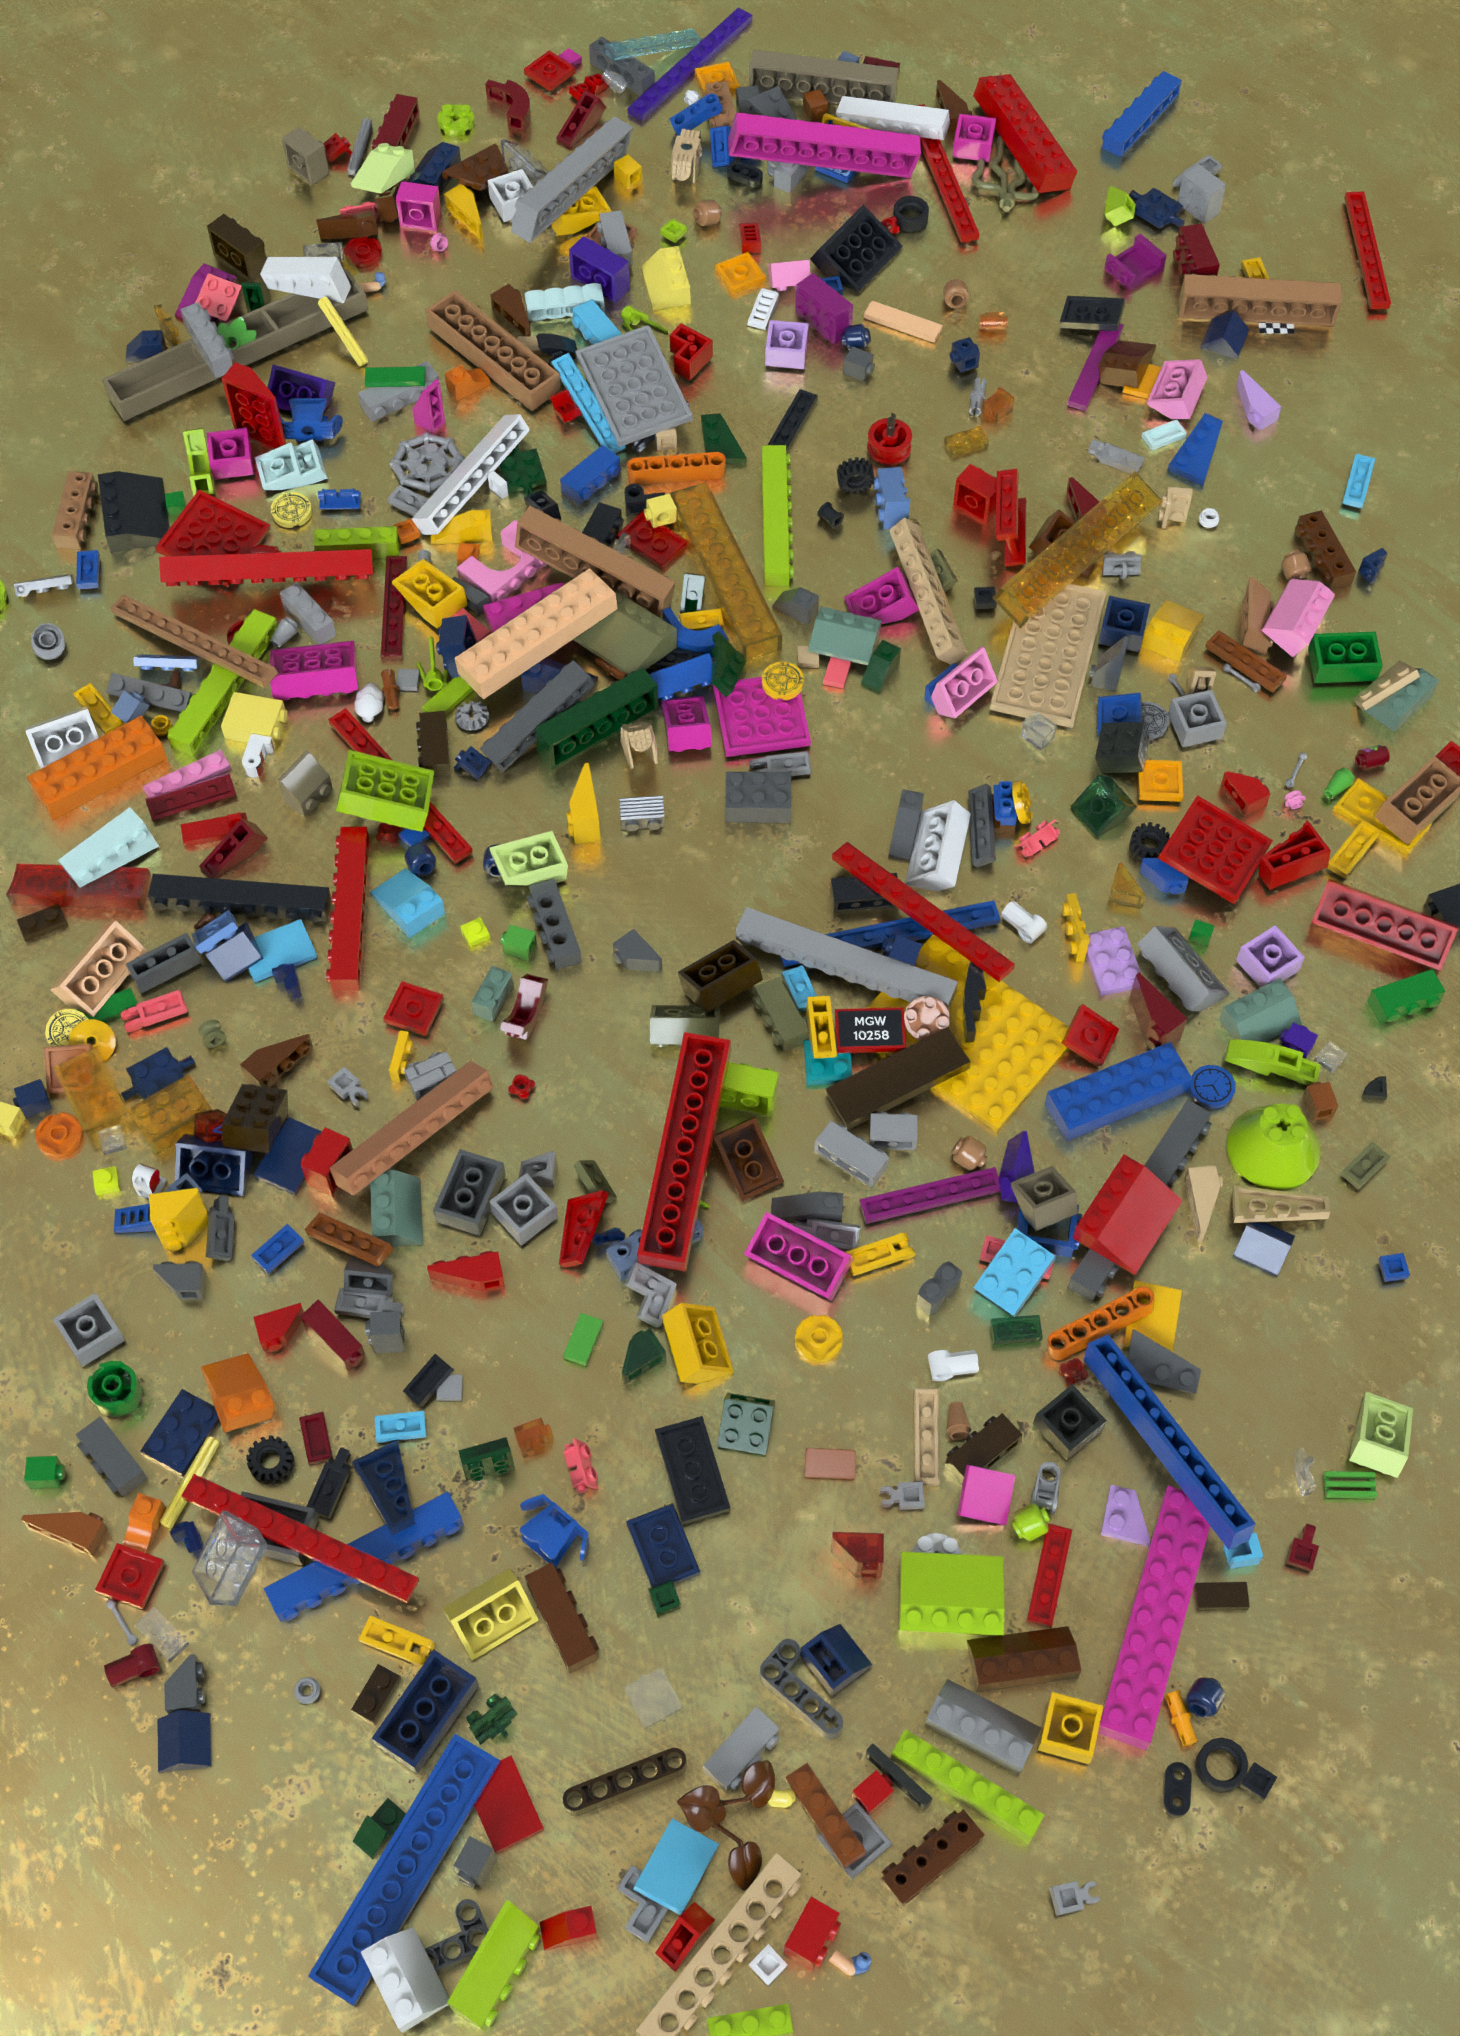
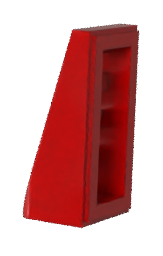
M758 223L739 224L742 254L746 252L750 254L761 253V237Z

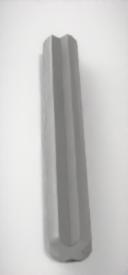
M370 118L362 120L347 167L349 175L356 176L372 128V120Z

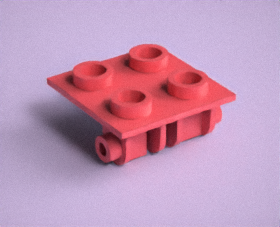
M208 273L195 303L199 302L202 309L206 308L210 316L218 318V321L226 323L229 321L242 286Z

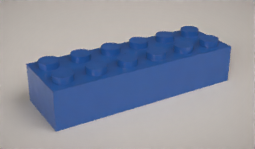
M1169 1042L1048 1091L1045 1106L1065 1142H1068L1189 1092L1193 1078L1172 1043Z

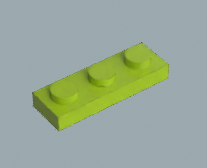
M788 2003L707 2018L709 2036H783L793 2034Z

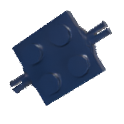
M1152 188L1144 195L1134 190L1130 192L1129 197L1136 201L1134 202L1136 204L1134 214L1159 229L1170 223L1175 224L1179 228L1184 225L1185 221L1177 217L1182 212L1183 205L1175 199H1172L1156 188Z
M166 1047L126 1068L133 1087L121 1092V1095L125 1101L138 1095L144 1100L149 1109L190 1087L183 1070L195 1064V1061L190 1055L178 1062Z

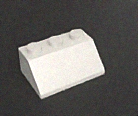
M86 706L25 727L40 769L99 738Z
M414 1927L387 1936L361 1951L398 2029L402 2033L449 2005L447 2003L449 1997Z

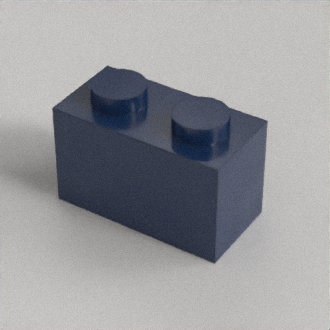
M889 935L888 939L885 938L883 940L880 951H883L882 955L914 966L922 944L898 935Z

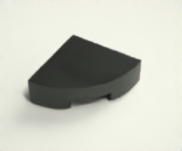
M1386 1076L1377 1077L1368 1083L1363 1091L1362 1099L1386 1100Z

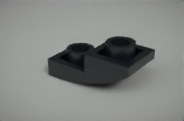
M541 333L536 336L538 348L542 353L551 356V353L562 351V354L569 353L573 360L576 358L575 351L578 349L575 340L556 334Z

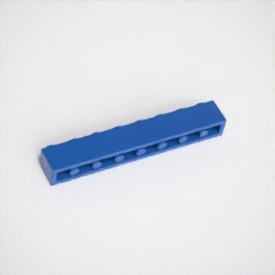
M447 1491L413 1509L415 1525L392 1535L385 1524L347 1545L392 1565V1562L400 1558L406 1559L412 1556L415 1550L422 1546L429 1547L437 1542V1538L445 1534H454L464 1524L458 1509ZM314 1561L263 1589L281 1622L283 1620H292L299 1615L300 1611L307 1607L309 1609L314 1608L322 1603V1599L330 1595H339L345 1591V1587L354 1582L355 1584L361 1582Z

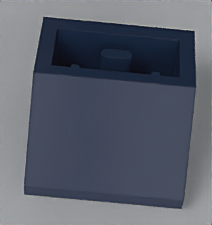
M841 1624L819 1633L800 1648V1657L831 1697L873 1665Z

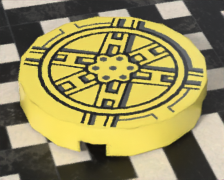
M296 492L285 493L273 501L271 515L275 523L281 527L294 528L293 526L296 525L302 526L312 515L311 503L303 494Z
M64 1009L56 1012L50 1017L46 1025L45 1035L51 1047L69 1046V1036L73 1028L80 1022L89 1019L82 1012L75 1009ZM92 1037L87 1040V1044L90 1043Z

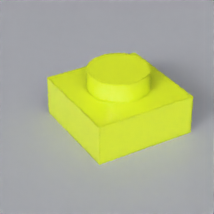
M481 917L460 926L470 947L490 939V934Z
M116 1166L92 1171L97 1196L120 1191L118 1169Z

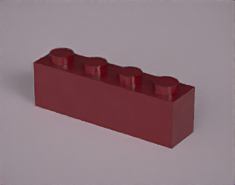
M396 94L394 100L390 102L388 113L384 115L382 126L378 128L376 139H373L372 150L382 143H388L389 146L404 147L419 114L417 97Z

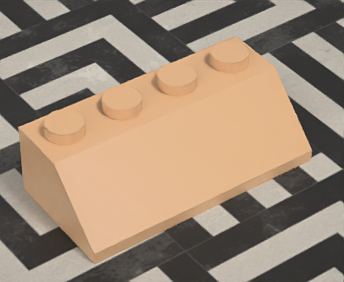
M116 920L107 923L50 990L66 1005L94 1017L129 975L126 963L146 954L148 950Z

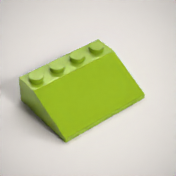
M349 750L336 811L422 832L429 810L434 771Z
M901 1552L900 1631L1004 1636L1003 1556Z
M505 1901L447 2001L456 2015L482 2031L486 2025L490 2027L498 2014V2011L495 2010L500 2000L505 2001L513 1987L510 1985L515 1974L519 1976L527 1963V1960L524 1959L529 1949L534 1951L541 1939L539 1926L512 1902Z

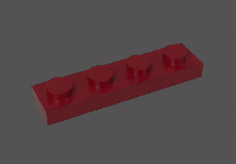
M227 773L146 798L145 801L153 821L234 796L236 792L231 776Z

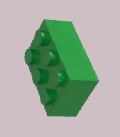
M1376 631L1314 634L1308 647L1314 683L1375 681L1378 679L1383 666Z

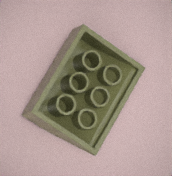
M615 591L618 609L573 640L629 675L631 672L637 671L642 667L646 670L676 649L677 628L618 591Z

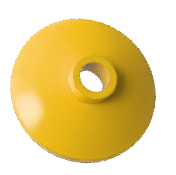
M94 1019L85 1020L77 1024L70 1033L68 1044H87V1040L93 1037L96 1039V1043L92 1045L93 1065H98L108 1060L113 1054L116 1045L112 1029L106 1023Z

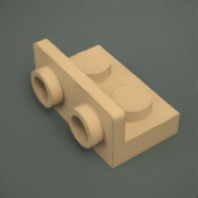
M1167 488L1166 495H1162L1161 507L1163 508H1159L1158 512L1161 528H1166L1167 520L1186 521L1192 499V489Z

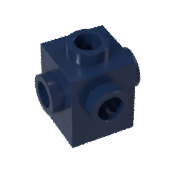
M970 337L952 343L951 352L949 353L952 363H955L960 373L979 366V348Z

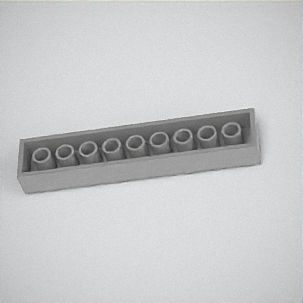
M614 116L611 120L606 121L603 127L597 129L590 138H586L585 142L581 146H577L572 154H568L562 163L559 162L554 170L549 171L546 177L538 180L533 188H529L523 197L517 199L515 203L516 212L511 220V223H513L511 232L529 243L536 239L614 168L613 162L626 155L633 127Z

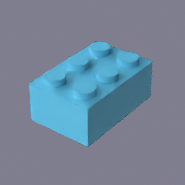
M1015 1228L973 1288L1015 1318L1056 1257Z

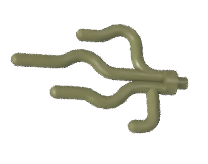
M999 136L997 138L996 156L991 161V168L1001 178L1000 185L979 180L985 167L983 159L978 160L977 169L972 174L971 179L977 188L997 192L1000 195V207L1004 212H1009L1014 207L1015 199L1032 201L1038 197L1039 193L1034 186L1031 193L1015 191V188L1021 186L1026 180V174L1016 159L1014 160V168L1019 178L1013 180L1008 186V175L998 165L1004 156V141Z

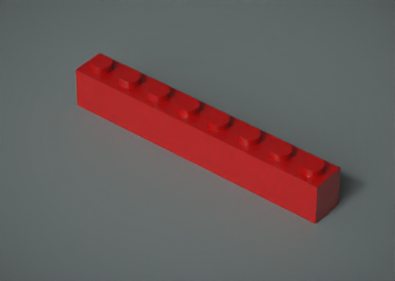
M340 827V835L336 836V848L339 849V854H335V867L338 868L337 873L333 874V884L336 886V892H332V905H335V909L330 914L333 930H329V942L332 943V949H328V963H331L330 969L326 970V980L330 982L332 991H360L370 839L367 827Z

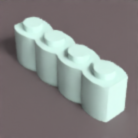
M590 283L584 286H568L563 289L550 288L544 291L531 290L524 293L529 321H541L546 318L559 319L565 316L573 317L572 308L591 299L594 300L603 312L605 311L602 287L598 283Z

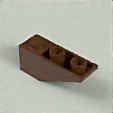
M306 1034L257 1049L240 1064L244 1076L256 1086H273L277 1078L284 1072L291 1070L296 1061L301 1057H305L313 1047L311 1038Z

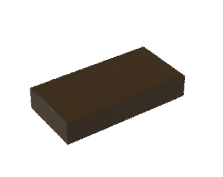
M1247 1582L1195 1583L1194 1585L1197 1610L1249 1609L1250 1607Z

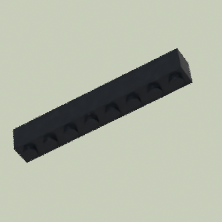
M153 874L148 893L152 908L158 910L199 911L204 914L210 912L223 914L230 910L232 914L244 915L246 917L263 916L269 919L287 918L293 921L302 919L312 922L328 921L332 900L329 887Z

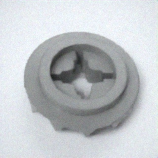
M471 700L470 703L463 702L461 707H457L455 720L465 730H478L488 722L489 712L487 706H483L481 702L475 703ZM471 711H474V717L471 720L469 714Z

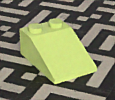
M388 143L379 144L377 148L369 153L351 182V187L376 193L385 192L415 173L412 150L404 149L402 146H389Z
M552 831L490 847V852L505 885H534L551 879H555V882L558 883L567 879L568 864Z
M1365 1392L1351 1444L1349 1461L1398 1478L1409 1455L1413 1408Z

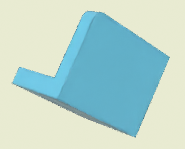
M1256 1532L1251 1534L1250 1540L1230 1550L1225 1545L1223 1546L1229 1569L1259 1564L1264 1557Z

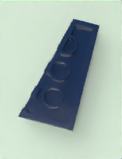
M398 1441L389 1443L352 1461L357 1475L391 1534L394 1535L415 1525Z

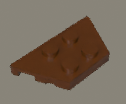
M495 143L442 171V178L447 180L449 177L458 179V184L470 186L481 191L488 187V180L508 174V168L498 145Z

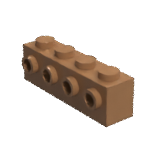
M727 81L705 84L703 97L708 94H716L723 107L719 115L709 118L710 128L732 127L736 112Z
M68 471L52 532L56 548L81 550L82 542L86 540V526L90 524V511L94 508V495L98 493V482L95 481L93 473Z

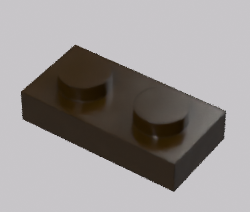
M60 904L17 919L25 941L68 925Z
M377 1664L351 1708V1712L375 1724L401 1680L400 1675Z

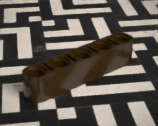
M670 1748L572 1786L563 1794L564 1808L569 1815L580 1816L675 1779L686 1771V1755L679 1748ZM678 1757L681 1759L682 1764L678 1768H671L667 1764L670 1758ZM654 1767L657 1770V1774L654 1777L647 1778L643 1775L645 1768ZM624 1776L632 1779V1784L626 1788L618 1785L619 1779ZM598 1786H604L607 1788V1793L599 1798L593 1795L594 1789ZM572 1796H579L582 1798V1803L578 1807H571L568 1805L569 1799Z

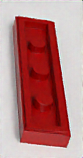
M1048 1523L1049 1530L1044 1537L1026 1622L1052 1628L1073 1529Z

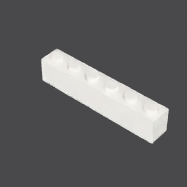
M842 96L836 111L838 118L870 129L919 135L923 138L944 140L950 125L949 110L847 96Z

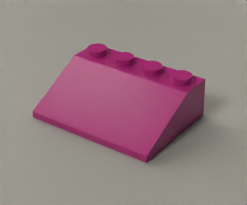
M354 640L270 650V665L275 667L278 672L270 682L273 699L286 701L294 697L309 698L312 695L320 694L328 696L337 692L352 693L354 690H358Z

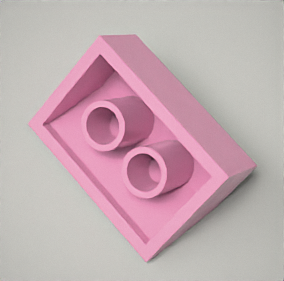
M1202 359L1164 361L1147 400V405L1170 419H1190L1208 378Z
M981 646L936 684L931 699L939 715L956 718L998 682L985 648Z

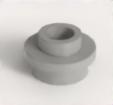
M311 1677L300 1679L294 1687L296 1699L303 1704H310L316 1701L321 1691L317 1680ZM307 1687H311V1694L304 1695V1689Z

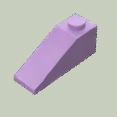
M1241 370L1236 386L1247 419L1260 431L1278 421L1281 406L1244 370Z

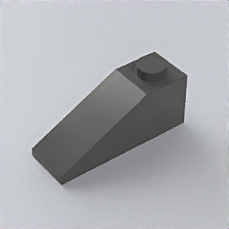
M1124 636L1098 657L1096 665L1092 664L1089 677L1093 678L1091 686L1116 692L1129 637Z
M902 790L888 857L910 861L923 807L924 793Z
M819 1191L772 1198L771 1214L787 1223H795V1221L807 1222V1219L814 1218L842 1222L844 1193Z

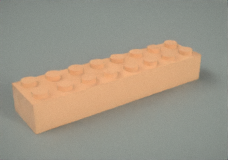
M589 568L455 657L458 674L482 699H485L618 609L616 593Z

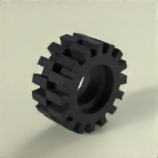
M855 457V460L849 458L848 462L844 460L842 465L839 464L837 478L840 489H843L846 493L849 490V494H853L854 491H856V494H859L860 490L865 492L866 488L870 489L875 480L872 463L870 464L869 460L865 461V458L859 460V457Z
M1148 822V826L1145 823H1142L1141 827L1137 826L1135 831L1133 830L1129 843V851L1132 852V857L1138 856V862H1141L1142 858H1158L1170 839L1169 832L1165 833L1166 828L1162 827L1159 829L1160 824L1156 823L1155 826H1152V822ZM1142 840H1154L1158 843V847L1148 848L1142 844Z
M269 1435V1439L261 1437V1442L255 1441L253 1443L254 1448L250 1447L248 1449L249 1455L246 1456L247 1465L251 1474L258 1482L262 1481L266 1485H268V1482H271L274 1485L276 1480L284 1481L283 1477L285 1475L289 1477L291 1474L289 1470H293L294 1456L288 1443L285 1440L282 1441L280 1437L277 1436L276 1439H274L273 1435ZM268 1452H275L280 1456L279 1463L274 1468L268 1469L261 1465L262 1457Z

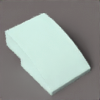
M313 439L295 447L290 442L255 457L264 490L298 488L327 479L319 448Z

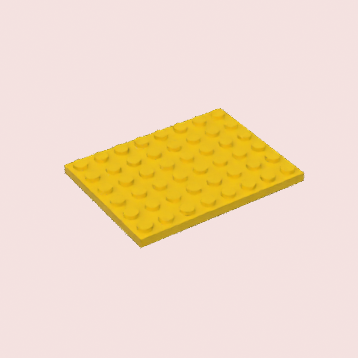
M932 935L921 947L914 966L958 982L956 994L949 1008L950 1023L948 1027L971 1061L970 1069L932 1088L997 1133L1069 1048L1061 1042L1069 1026L1003 981L998 982L983 971L986 993L985 999L979 1000L981 1006L980 1020L974 1021L976 1028L974 1042L965 1043L963 997L970 961L937 936ZM880 992L867 1008L903 1007L905 1014L910 1003L904 999L892 998L887 993ZM905 1025L907 1048L920 1040L915 1038ZM883 1052V1053L886 1054L887 1056H891V1055H893V1054H895V1053H897V1052Z

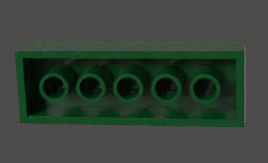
M642 667L637 671L631 672L627 677L613 682L602 691L595 692L588 699L576 703L572 708L560 712L549 721L542 722L535 728L539 755L553 770L620 732L623 724H633L657 711V683Z

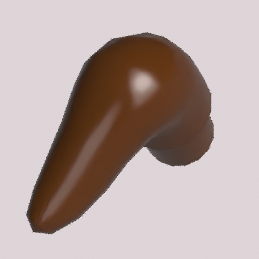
M173 671L170 682L161 685L178 689L181 682V673Z
M211 913L205 914L194 925V929L202 928L217 917Z

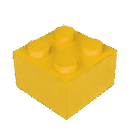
M1052 1692L1047 1703L1038 1751L1089 1765L1095 1750L1103 1706Z

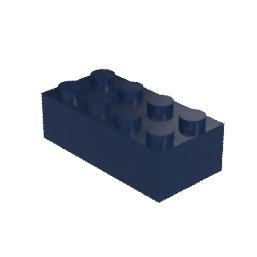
M433 1650L373 1735L372 1740L375 1746L418 1774L478 1688L477 1678L436 1650Z

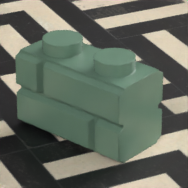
M491 966L471 1001L473 1014L494 1022L508 997V993L511 992L514 986L513 976L510 972Z

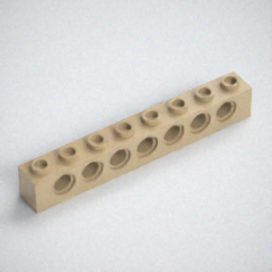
M903 518L889 531L938 659L952 665L966 656L968 652L920 526Z
M776 1853L636 2029L639 2036H678L684 2028L688 2031L698 2019L695 2015L701 2006L706 2008L716 1996L713 1993L714 1989L719 1983L724 1986L732 1976L733 1972L730 1970L736 1961L741 1964L751 1951L748 1948L750 1943L754 1939L759 1941L768 1929L765 1924L771 1917L776 1919L783 1911L785 1906L782 1903L788 1895L793 1897L802 1886L799 1882L802 1874ZM770 1883H777L782 1891L780 1894L772 1896L767 1892L766 1887ZM758 1904L764 1908L765 1912L761 1917L755 1918L749 1913L750 1907ZM737 1926H742L747 1930V1936L741 1940L735 1939L732 1935V1930ZM720 1948L727 1949L730 1953L729 1959L725 1962L716 1960L714 1957L716 1950ZM707 1970L712 1974L713 1978L710 1983L701 1984L698 1982L697 1975L700 1971ZM683 1993H691L695 1997V2001L691 2006L684 2007L680 2004L679 1998ZM667 2015H672L677 2019L676 2026L671 2030H667L661 2025L662 2019Z

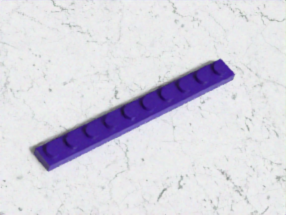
M738 7L628 107V114L640 121L647 118L695 74L696 68L706 64L752 22V14Z

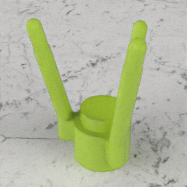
M630 305L626 306L621 312V319L624 320L622 325L629 332L633 331L630 325H637L640 320L665 333L669 332L668 329L648 319L649 316L634 309Z
M430 636L431 669L425 674L420 662H417V667L423 679V686L429 690L437 691L447 685L449 672L445 670L444 674H442L435 667L433 637Z

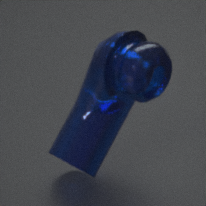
M614 1227L603 1233L595 1234L593 1236V1243L597 1246L606 1245L613 1241H622L626 1236L620 1228Z

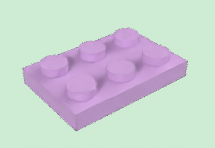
M1125 927L1088 933L1090 941L1086 958L1099 995L1104 996L1132 990L1135 976L1140 972Z

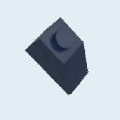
M162 330L141 331L127 345L126 363L141 362L165 351L167 346Z

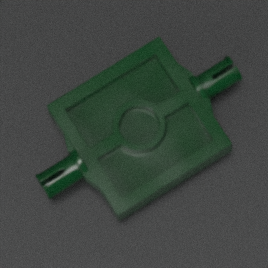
M517 444L516 450L515 448L512 450L513 455L507 456L501 462L500 468L503 478L507 482L508 494L524 491L525 495L529 496V494H533V488L546 484L547 481L537 449L520 452L519 445Z

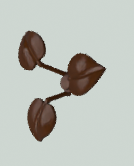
M769 1760L754 1762L744 1771L741 1787L746 1796L743 1798L720 1800L719 1793L715 1787L703 1785L694 1788L677 1800L693 1830L705 1832L712 1826V1828L718 1829L738 1844V1847L733 1848L729 1853L728 1867L734 1883L741 1890L748 1889L757 1877L762 1865V1853L755 1842L748 1841L744 1844L740 1838L721 1826L720 1822L726 1817L725 1805L746 1803L750 1800L754 1808H761L768 1803L775 1787V1774Z

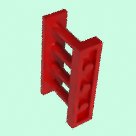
M1017 468L997 471L996 539L997 541L1005 540V567L1026 564L1027 500L1026 497L1018 498L1019 473Z

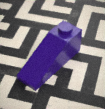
M1022 1131L1008 1140L998 1178L1002 1200L1013 1203L1018 1202L1012 1190L1011 1182L1035 1173L1027 1131Z

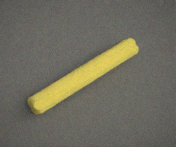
M326 296L318 301V305L360 367L368 363V358Z
M208 1436L160 1518V1523L167 1528L174 1526L187 1503L181 1495L194 1474L200 1477L203 1475L219 1446L217 1439Z

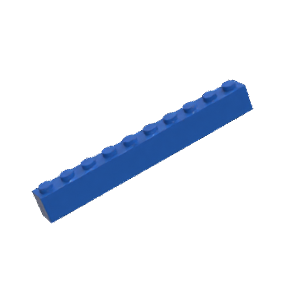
M1107 1334L1088 1343L1083 1361L1227 1549L1230 1550L1250 1540L1256 1523L1111 1337Z

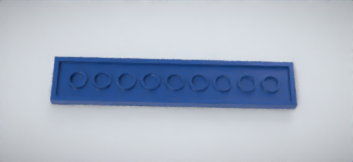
M454 1734L309 1973L308 1977L351 2005L356 2006L373 1977L361 1951L387 1936L400 1932L500 1764L499 1759Z

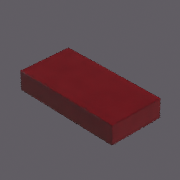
M324 1412L299 1417L309 1466L327 1462L330 1458L334 1459Z

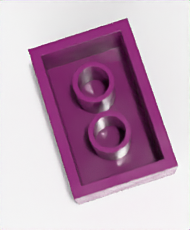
M814 273L796 284L795 313L798 317L803 318L813 329L820 332L825 339L830 340L834 345L842 340L841 335L845 334V328L852 325L853 304Z

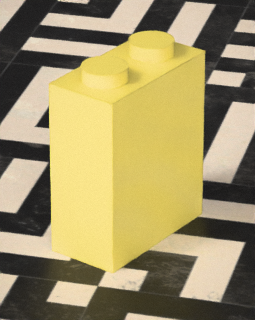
M234 692L221 725L224 738L248 743L250 735L257 734L272 737L275 745L276 740L280 739L281 726L283 722H286L288 712L285 710L282 700Z

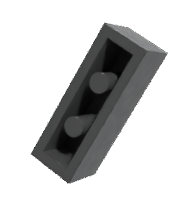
M186 932L126 963V967L133 982L142 994L201 963V959L194 943Z
M101 1416L75 1434L80 1441L77 1444L78 1448L85 1457L88 1454L91 1455L94 1459L91 1465L99 1475L103 1472L108 1479L104 1482L113 1493L118 1490L121 1496L124 1497L148 1479Z

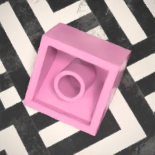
M809 260L767 264L771 288L776 287V291L787 290V286H795L796 289V284L810 275Z

